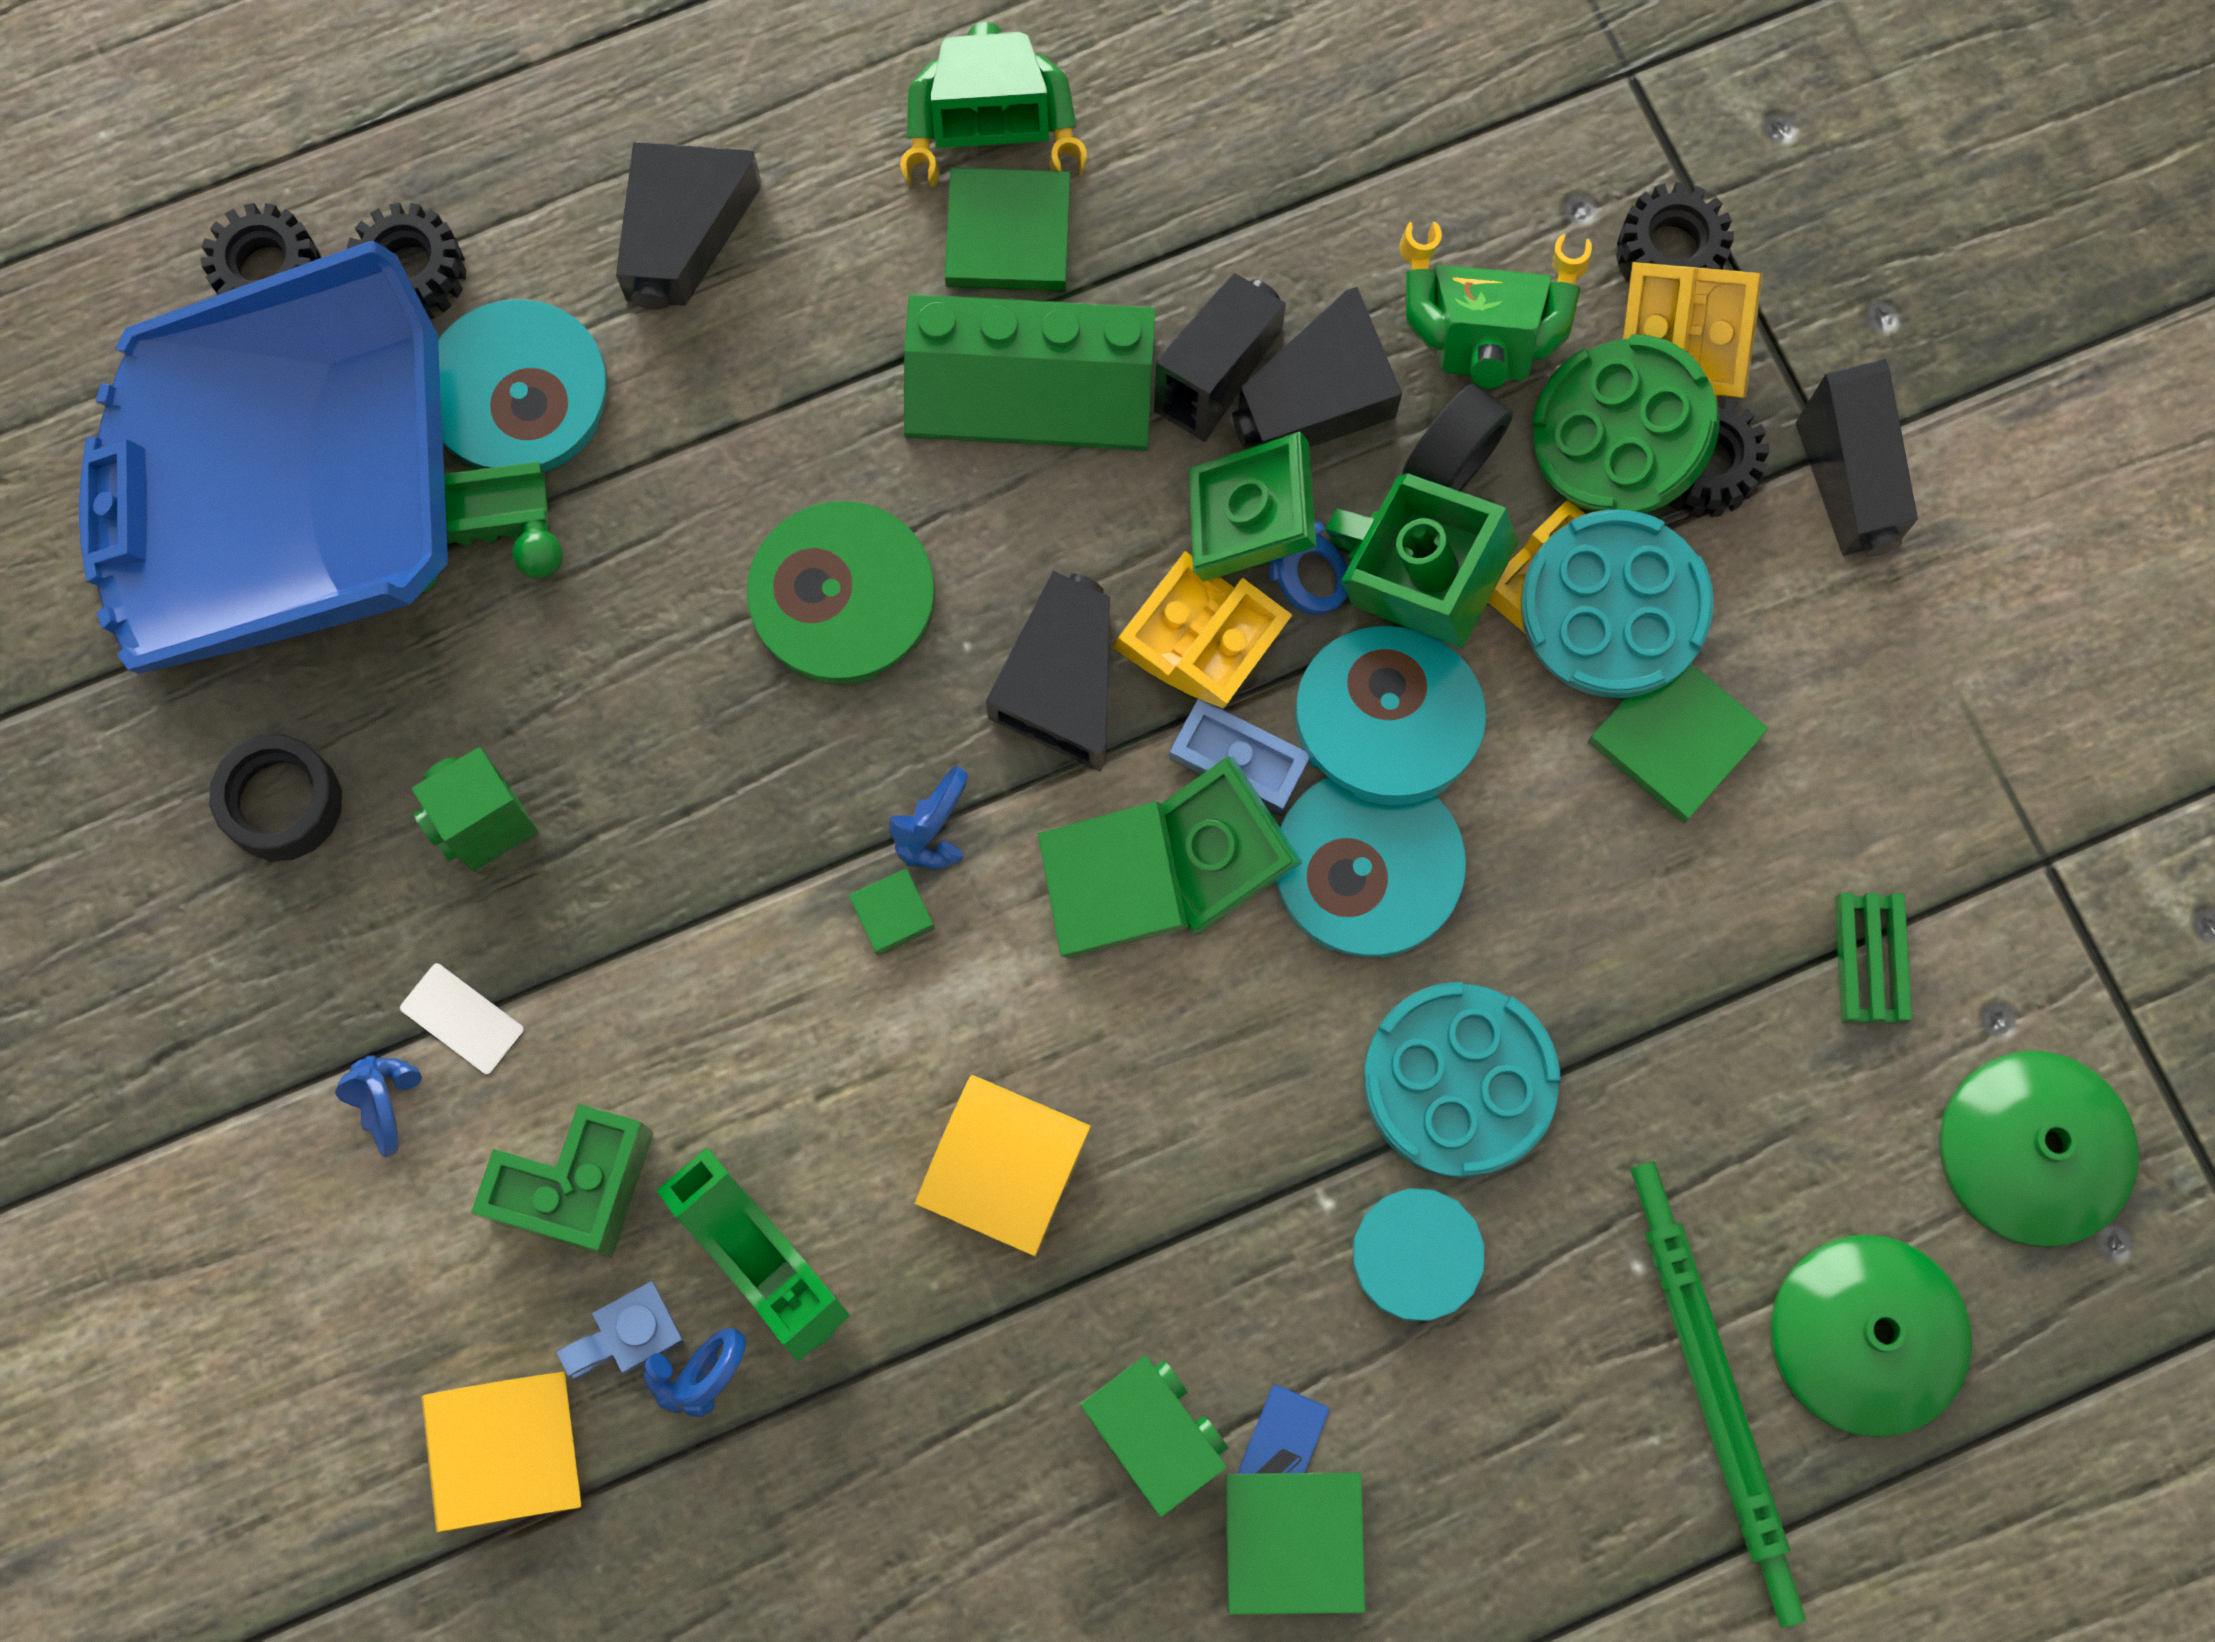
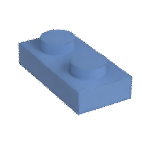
M1197 699L1169 752V759L1200 775L1227 756L1234 757L1265 806L1282 815L1309 763V756L1306 751L1200 699Z

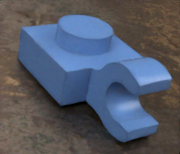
M651 1281L593 1312L592 1314L601 1331L582 1338L556 1353L568 1377L572 1376L575 1380L615 1358L621 1372L627 1374L644 1365L651 1355L655 1353L662 1355L684 1343V1340L655 1283Z

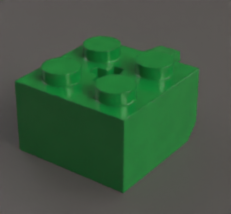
M1411 474L1397 476L1380 510L1373 511L1370 518L1336 508L1325 528L1326 533L1330 535L1331 543L1335 547L1350 552L1348 557L1350 565L1340 582L1354 608L1460 648H1464L1519 544L1506 507Z

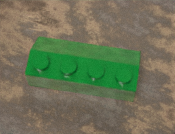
M909 294L904 346V437L1148 451L1155 307Z

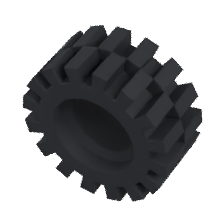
M1675 182L1672 192L1669 194L1664 183L1655 186L1651 196L1646 191L1640 195L1635 206H1631L1617 241V245H1620L1616 254L1618 264L1626 263L1622 271L1626 281L1628 282L1631 278L1632 262L1722 270L1734 241V231H1728L1732 223L1729 212L1720 216L1717 215L1723 203L1716 196L1708 204L1702 201L1706 189L1696 186L1693 195L1685 194L1686 183ZM1664 226L1683 229L1695 239L1697 252L1686 260L1666 257L1654 247L1652 234Z
M255 203L244 205L246 216L241 218L234 209L225 213V216L230 224L224 228L215 221L210 231L217 240L213 241L204 238L201 247L208 256L201 257V265L207 274L205 276L217 295L256 282L244 278L241 273V267L249 255L261 248L277 247L284 252V262L273 275L322 258L301 221L298 222L294 214L285 209L281 214L276 205L265 203L263 214H261Z
M400 203L389 204L392 215L385 218L379 208L374 210L370 215L375 224L369 227L361 220L355 227L361 240L350 237L347 248L368 241H374L393 253L413 246L426 250L429 255L427 266L421 273L409 280L430 320L434 319L429 308L437 304L444 313L451 307L446 295L449 293L458 298L463 290L458 279L466 280V268L462 262L465 261V258L446 222L443 223L439 214L430 209L425 214L422 206L410 203L408 214L405 213Z
M1728 398L1723 407L1719 408L1720 423L1717 442L1723 445L1730 454V469L1716 477L1701 474L1683 494L1673 500L1670 505L1671 507L1680 512L1683 504L1686 503L1692 506L1690 516L1699 518L1705 509H1710L1711 518L1722 516L1727 507L1731 512L1741 506L1745 498H1749L1766 470L1768 463L1764 462L1769 455V443L1761 444L1766 432L1762 424L1751 428L1750 423L1755 415L1749 409H1746L1741 416L1733 413L1737 402Z

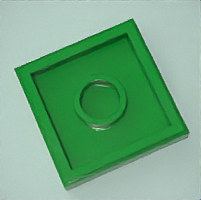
M950 167L945 262L946 287L1066 290L1070 171Z
M1301 432L1188 468L1193 572L1202 582L1316 547L1309 442Z
M1690 664L1683 673L1665 686L1650 693L1625 698L1592 734L1588 743L1685 824L1769 728L1693 664Z
M1227 756L1161 803L1164 807L1186 922L1194 935L1202 934L1303 863L1234 757Z
M1154 801L1037 833L1060 956L1070 959L1188 928L1164 807L1161 803Z
M1360 1472L1225 1474L1228 1614L1365 1613L1362 1480Z

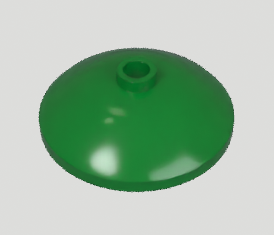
M2023 1051L2007 1054L1987 1062L1968 1075L1957 1087L1945 1108L1939 1134L1940 1158L1946 1180L1953 1194L1966 1212L1980 1225L1997 1236L2014 1243L2033 1247H2057L2075 1243L2096 1234L2110 1224L2122 1211L2137 1179L2139 1167L2138 1139L2133 1121L2125 1104L2109 1083L2099 1074L2084 1064L2063 1055L2043 1051ZM2048 1131L2055 1132L2062 1140L2063 1147L2059 1154L2050 1151L2046 1146L2045 1136Z
M1856 1235L1836 1239L1821 1245L1800 1259L1790 1270L1778 1289L1773 1303L1770 1320V1341L1774 1360L1782 1380L1795 1399L1809 1413L1840 1431L1865 1437L1894 1436L1913 1431L1939 1416L1952 1403L1965 1381L1972 1354V1330L1965 1303L1953 1281L1934 1260L1902 1241L1877 1235ZM1879 1319L1888 1322L1892 1327L1893 1338L1888 1345L1880 1343L1874 1335V1325Z

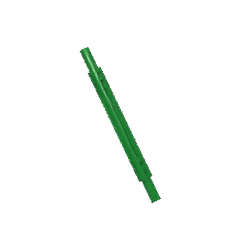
M1655 1161L1632 1167L1630 1171L1650 1232L1644 1235L1730 1493L1739 1526L1748 1548L1751 1562H1759L1780 1628L1803 1623L1807 1620L1785 1553L1790 1552L1791 1549L1739 1397L1683 1223H1675Z

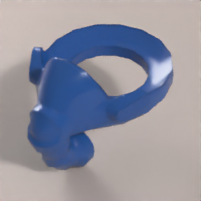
M1315 521L1316 547L1270 561L1268 577L1270 581L1278 582L1284 596L1295 608L1306 614L1321 616L1334 612L1346 600L1347 593L1340 581L1348 567L1336 547L1319 534L1325 530L1323 524ZM1308 553L1318 554L1325 558L1333 567L1336 574V587L1330 596L1325 598L1316 597L1307 592L1301 585L1297 566L1303 555Z
M955 765L946 774L927 800L918 801L914 816L894 815L890 818L889 832L895 843V850L899 859L904 861L907 866L928 867L932 870L946 869L952 864L959 863L964 857L963 853L956 846L946 841H942L935 851H931L926 847L939 832L964 791L968 774L960 766Z
M367 1056L365 1059H359L356 1063L352 1064L350 1071L338 1082L335 1094L340 1101L361 1109L362 1128L365 1131H371L382 1157H389L398 1151L399 1138L395 1114L384 1078L391 1077L396 1088L408 1090L417 1086L422 1076L416 1066H411L407 1061L397 1058L387 1059Z
M733 1327L718 1331L699 1347L675 1382L667 1380L671 1377L673 1371L669 1360L665 1356L655 1353L645 1362L643 1377L646 1388L652 1392L660 1408L674 1413L684 1411V1413L690 1416L704 1417L705 1414L711 1413L715 1408L714 1398L724 1389L738 1368L746 1348V1338L739 1330ZM724 1344L721 1356L718 1359L717 1351ZM716 1363L711 1372L706 1376V1372Z

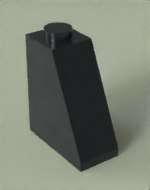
M633 142L616 277L626 301L633 302L642 308L654 310L666 308L668 304L686 306L760 190L761 177L754 150Z
M1236 273L1231 275L1157 360L1154 398L1155 413L1200 440L1207 441L1241 391V386L1247 382L1283 329L1286 303L1280 300L1278 293L1272 287L1259 280L1253 279L1248 281Z
M1358 287L1348 289L1241 386L1238 411L1232 413L1237 436L1244 448L1250 445L1252 447L1297 432H1301L1309 442V447L1396 418L1402 392Z
M1886 359L1827 373L1795 424L1842 556L1863 550L1867 557L1882 555L1901 546L1903 537L1918 520L1890 369Z
M1053 571L986 699L987 715L989 720L1101 772L1106 762L1110 596L1103 594L1104 589L1097 582L1086 576L1072 573L1068 578Z

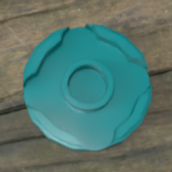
M1408 1188L1385 1196L1363 1216L1353 1238V1267L1361 1291L1379 1310L1401 1321H1431L1452 1314L1474 1294L1484 1272L1485 1245L1476 1221L1458 1201L1435 1190Z

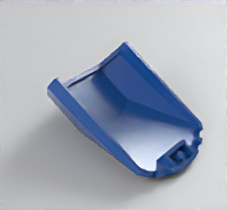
M368 241L125 328L115 348L125 355L120 363L112 386L101 382L95 401L105 406L98 437H86L80 477L79 525L86 580L98 587L103 606L96 614L102 629L113 632L122 649L117 655L128 670L139 674L280 641L411 605L448 565L438 334L396 254L377 242Z

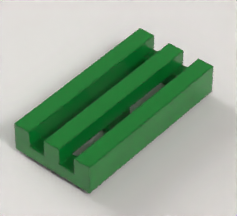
M1853 893L1838 894L1835 897L1841 1023L1906 1024L1912 1020L1905 893H1892L1889 896H1879V893H1866L1863 896H1854ZM1854 911H1864L1869 1009H1860ZM1880 911H1886L1891 1009L1885 1008Z

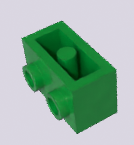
M480 746L460 759L451 757L436 763L426 771L423 776L424 781L411 788L423 807L413 813L429 841L434 847H439L449 862L459 857L473 872L539 832L507 780Z
M1144 1355L1081 1402L1080 1408L1158 1517L1161 1518L1227 1468L1219 1455L1225 1452L1228 1447L1205 1415L1194 1422L1179 1402V1399L1188 1392L1168 1363L1163 1360L1154 1367L1148 1357Z

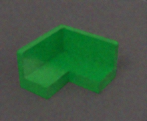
M578 1103L557 1167L493 1148L471 1213L491 1223L612 1258L652 1140L653 1132L641 1121Z

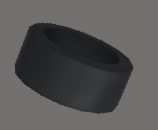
M1477 384L1468 385L1448 403L1428 427L1408 457L1402 470V475L1411 474L1461 491L1483 466L1504 436L1512 421V410Z
M284 734L258 735L236 745L219 762L210 782L209 806L218 828L248 854L268 861L294 860L316 850L332 834L341 814L342 789L333 768L307 743ZM275 763H289L301 768L308 775L313 787V798L306 814L295 825L278 833H264L253 829L244 820L240 810V797L247 782L259 770Z

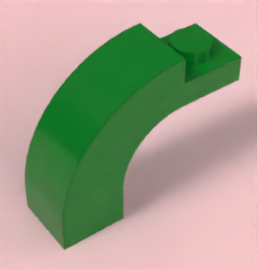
M708 1147L703 1149L656 1190L674 1216L729 1276L767 1323L782 1345L798 1362L811 1350L826 1343L832 1337L836 1328L851 1316L819 1275Z

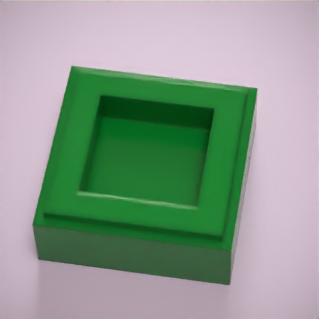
M907 868L848 895L877 956L935 929Z

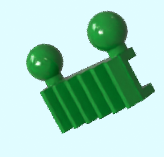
M539 461L444 474L447 545L449 542H456L463 546H470L473 539L479 538L492 543L496 541L498 536L505 535L513 540L517 539L513 547L512 556L515 566L523 575L532 579H544L553 575L560 568L563 560V549L559 540L552 533L548 532L550 521L545 471ZM439 574L420 595L427 593L434 587Z

